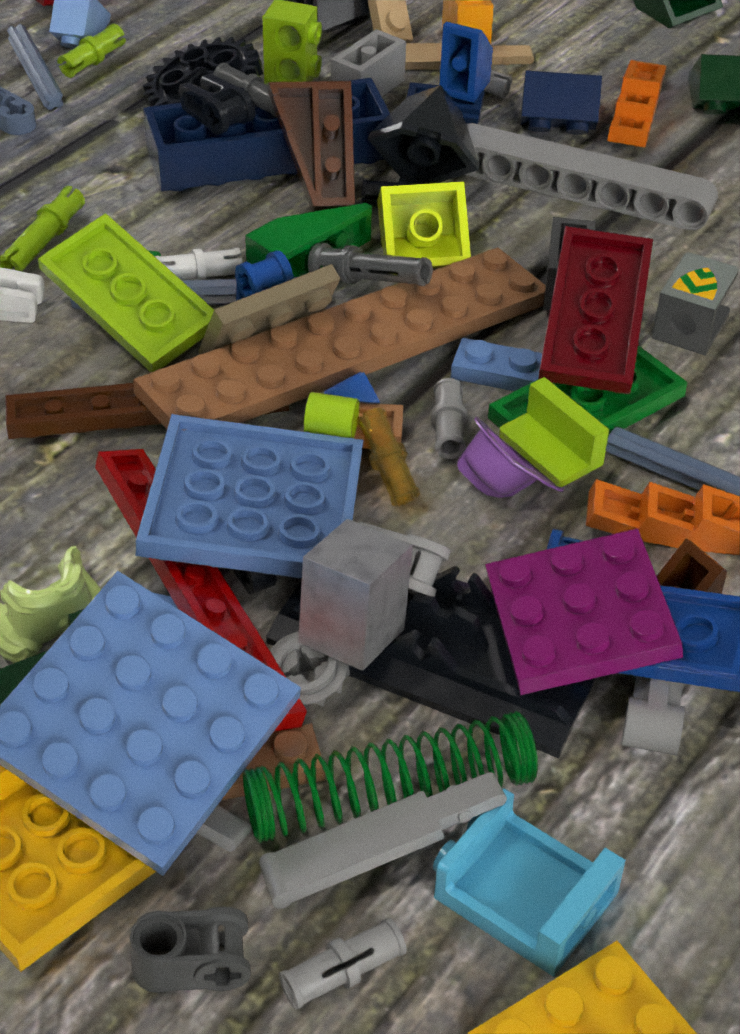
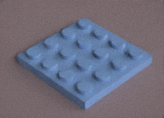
M171 414L137 534L135 556L302 578L303 556L346 519L353 521L363 440Z
M117 571L0 705V765L164 876L300 698L301 687Z

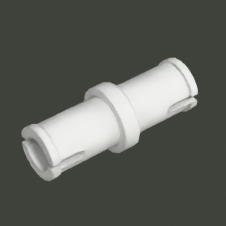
M201 248L192 249L190 254L155 256L180 280H206L208 277L235 275L236 266L243 263L242 257L238 258V256H241L239 248L203 252Z

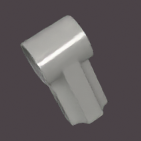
M636 676L633 697L629 696L621 745L677 756L685 715V706H680L684 683Z

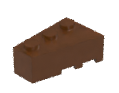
M351 81L268 82V94L311 211L355 205Z

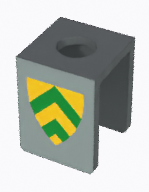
M690 252L685 253L660 292L652 339L706 356L729 316L730 308L721 305L737 278L739 268Z

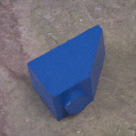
M450 22L443 24L439 85L444 88L450 97L474 103L490 83L493 47L482 30Z

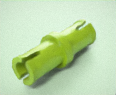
M110 24L95 36L84 37L80 40L77 47L58 57V64L66 61V63L59 66V69L66 77L72 78L91 64H100L104 61L105 55L126 43V38L124 37L117 40L125 35L123 30L116 24Z

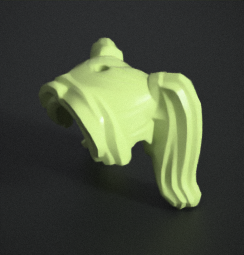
M71 546L64 554L63 559L58 565L61 579L52 583L49 587L41 590H30L10 580L3 586V589L0 591L1 600L5 603L2 604L0 602V655L5 660L16 663L39 654L44 643L66 631L68 628V615L86 608L100 592L101 588L83 567L80 556L81 552L76 546Z

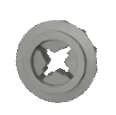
M299 631L291 633L280 639L270 649V652L286 678L301 687L299 699L303 705L317 703L323 707L326 698L333 693L341 694L342 683L347 676H350L349 665L298 643ZM301 657L304 658L306 663L309 662L312 668H315V677L312 682H309L300 674L299 666L301 664L299 658Z

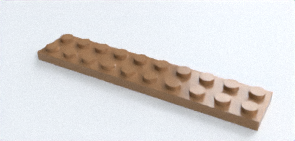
M497 247L434 270L429 284H425V286L407 283L388 286L293 322L277 326L247 339L238 340L235 343L133 379L134 394L166 429L168 428L171 414L243 423L308 398L311 392L321 393L359 372H364L365 375L542 307L546 285Z

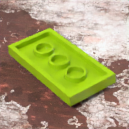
M106 213L38 258L40 270L150 372L163 368L204 338L214 309Z

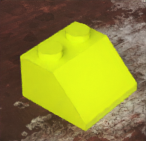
M464 182L381 187L377 203L380 238L384 255L414 258L426 257L432 262L433 268L445 267L471 257Z

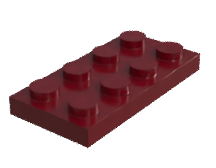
M565 226L538 380L545 377L554 383L630 394L653 239Z

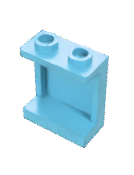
M503 788L507 797L505 804L471 818L467 825V831L457 842L449 840L439 851L433 864V870L436 872L434 898L554 977L618 894L626 860L609 849L604 848L595 861L591 862L517 816L513 812L514 794Z

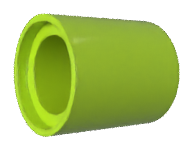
M311 392L305 409L304 432L354 439L359 419V399Z

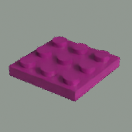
M638 528L485 564L489 585L521 695L683 658L680 636Z

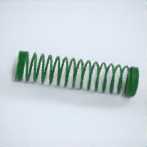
M515 711L514 713H505L501 720L491 716L486 726L482 722L474 720L469 726V730L462 724L457 723L451 734L445 728L439 727L434 735V739L425 731L419 734L417 742L412 737L404 735L400 740L399 747L393 740L387 738L382 745L381 751L377 745L369 742L364 750V756L359 749L351 746L347 752L346 760L340 752L333 750L329 756L328 765L322 756L315 754L311 760L310 769L304 760L297 758L293 764L292 774L287 765L279 761L275 768V782L270 771L262 765L260 768L257 766L255 769L251 767L250 770L245 768L243 772L244 795L255 839L261 844L263 840L265 842L269 839L273 841L276 835L272 802L265 776L276 803L282 836L285 838L288 836L281 799V768L285 772L294 797L300 831L305 834L307 827L298 786L299 763L306 774L311 788L318 827L323 830L325 821L316 785L317 759L322 765L329 783L331 804L336 823L341 825L343 823V815L334 783L333 764L335 755L339 759L346 775L350 806L353 817L356 819L361 816V809L351 775L352 752H355L362 765L367 799L372 812L379 809V804L369 770L370 748L375 751L381 763L384 793L389 805L397 800L391 774L386 763L388 744L392 746L398 757L399 775L404 798L414 794L411 777L404 759V744L406 740L409 741L416 753V768L420 790L424 791L426 797H430L433 795L431 781L421 753L423 736L429 740L433 748L436 781L439 792H442L450 787L446 766L438 747L440 733H444L450 742L451 765L456 785L461 784L457 762L462 783L467 781L463 759L455 742L458 729H461L467 737L468 761L472 779L477 777L473 753L479 776L485 774L480 753L473 739V730L477 725L484 732V748L488 771L494 773L490 754L491 748L496 764L498 782L502 788V765L495 742L490 734L491 723L496 722L499 725L500 743L508 777L515 786H518V784L522 786L523 783H533L538 774V756L530 726L523 714Z

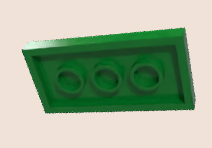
M639 345L630 394L551 382L609 429V434L615 427L625 429L684 397L688 384L687 381ZM530 384L490 403L488 419L500 428V426L527 413Z

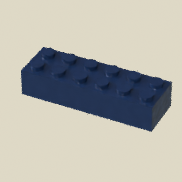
M372 78L348 80L351 81L354 164H372L385 160L368 140L369 133L390 112ZM181 103L143 108L146 148L161 192L169 190L183 191L190 187L205 185L219 186L226 182L247 179L260 180L264 177L282 174H298L278 118L256 106L253 121L246 124L235 123L229 126L227 132L220 135L213 134L205 125L184 111Z

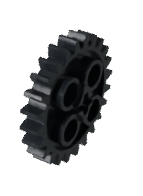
M217 37L210 44L205 39L201 42L200 46L195 47L193 44H189L188 50L185 52L180 50L174 51V58H163L164 65L154 66L153 71L155 74L146 76L147 83L143 84L145 91L143 94L149 107L181 103L180 85L192 83L201 88L200 80L202 76L209 73L213 74L216 67L221 63H227L247 75L256 74L258 76L264 74L263 65L257 49H254L252 43L246 45L244 39L235 43L234 37H230L225 42H222L221 38Z

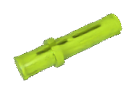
M65 186L50 204H44L37 211L36 214L38 216L31 225L0 255V267L7 269L15 267L14 270L23 272L55 236H59L66 231L69 226L67 225L69 220L85 204L83 194L76 188L67 197L72 191V186Z

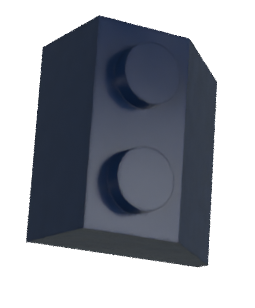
M525 70L520 125H528V130L534 132H549L551 127L566 128L567 133L574 135H585L589 133V130H596L599 121L602 76Z

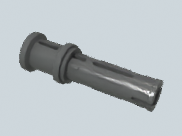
M316 243L308 257L309 273L320 269L321 265L325 267L332 264L341 278L340 280L346 284H355L361 279L425 286V284H429L433 274L432 262L426 257L414 258L364 253L363 250L354 245H348L343 249L332 248L327 243Z

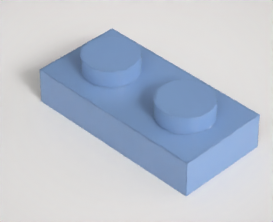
M462 338L451 366V378L516 391L538 380L542 353L525 348L488 343L483 340Z

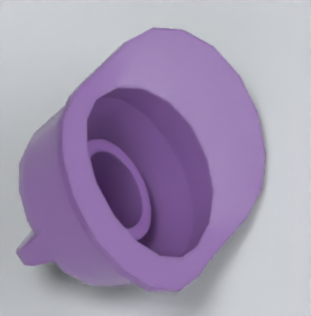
M478 417L474 418L480 430L458 458L457 466L459 471L478 490L488 496L498 498L510 497L539 480L557 491H564V487L556 486L510 445L505 443Z

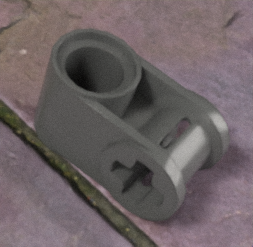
M214 907L207 910L153 911L146 913L137 919L130 933L131 970L134 980L141 988L155 993L198 989L226 991L243 986L251 977V966L249 961L244 958L243 936L246 935L249 928L247 915L241 910L232 907ZM220 925L224 926V931H218V927ZM219 947H223L224 951H220ZM158 948L170 951L163 955H151L148 953ZM219 967H225V970L220 972Z

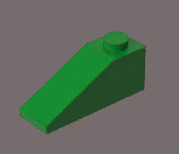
M367 203L276 218L245 235L246 262L251 264L265 260L268 253L278 250L288 259L293 277L309 273V253L316 243H327L332 248L343 249L348 245L360 247L371 241L372 206Z

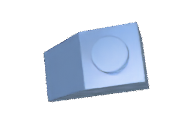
M54 0L49 32L60 41V45L74 49L84 37H93L103 31L110 22L111 14L98 0Z

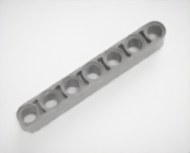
M466 124L480 163L479 170L465 174L468 176L686 230L702 228L706 224L718 198V191L715 185L701 177L484 125Z

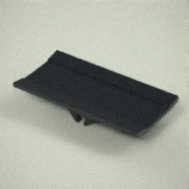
M457 566L437 574L433 587L437 590L435 597L417 593L414 596L408 594L404 630L363 671L349 665L350 676L470 724L474 720H478L486 726L491 716L501 720L505 713L520 712L530 726L536 750L556 758L560 757L574 723L597 678L521 695L492 592L489 591L476 573L470 576L467 583L457 580L456 577L460 572ZM301 582L274 620L266 635L267 644L274 646L283 637L299 631ZM492 722L490 732L500 735L499 725L496 722Z

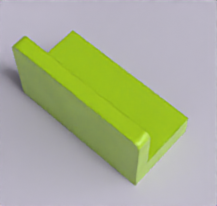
M545 377L530 384L527 413L500 426L499 437L558 487H564L604 464L609 429Z

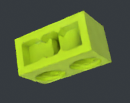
M274 0L262 16L264 83L306 82L318 78L322 67V57L317 55V45L321 39L322 24L317 22V6Z

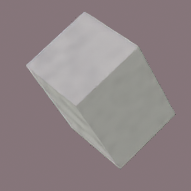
M349 519L340 524L303 556L298 643L363 671L404 630L413 545Z

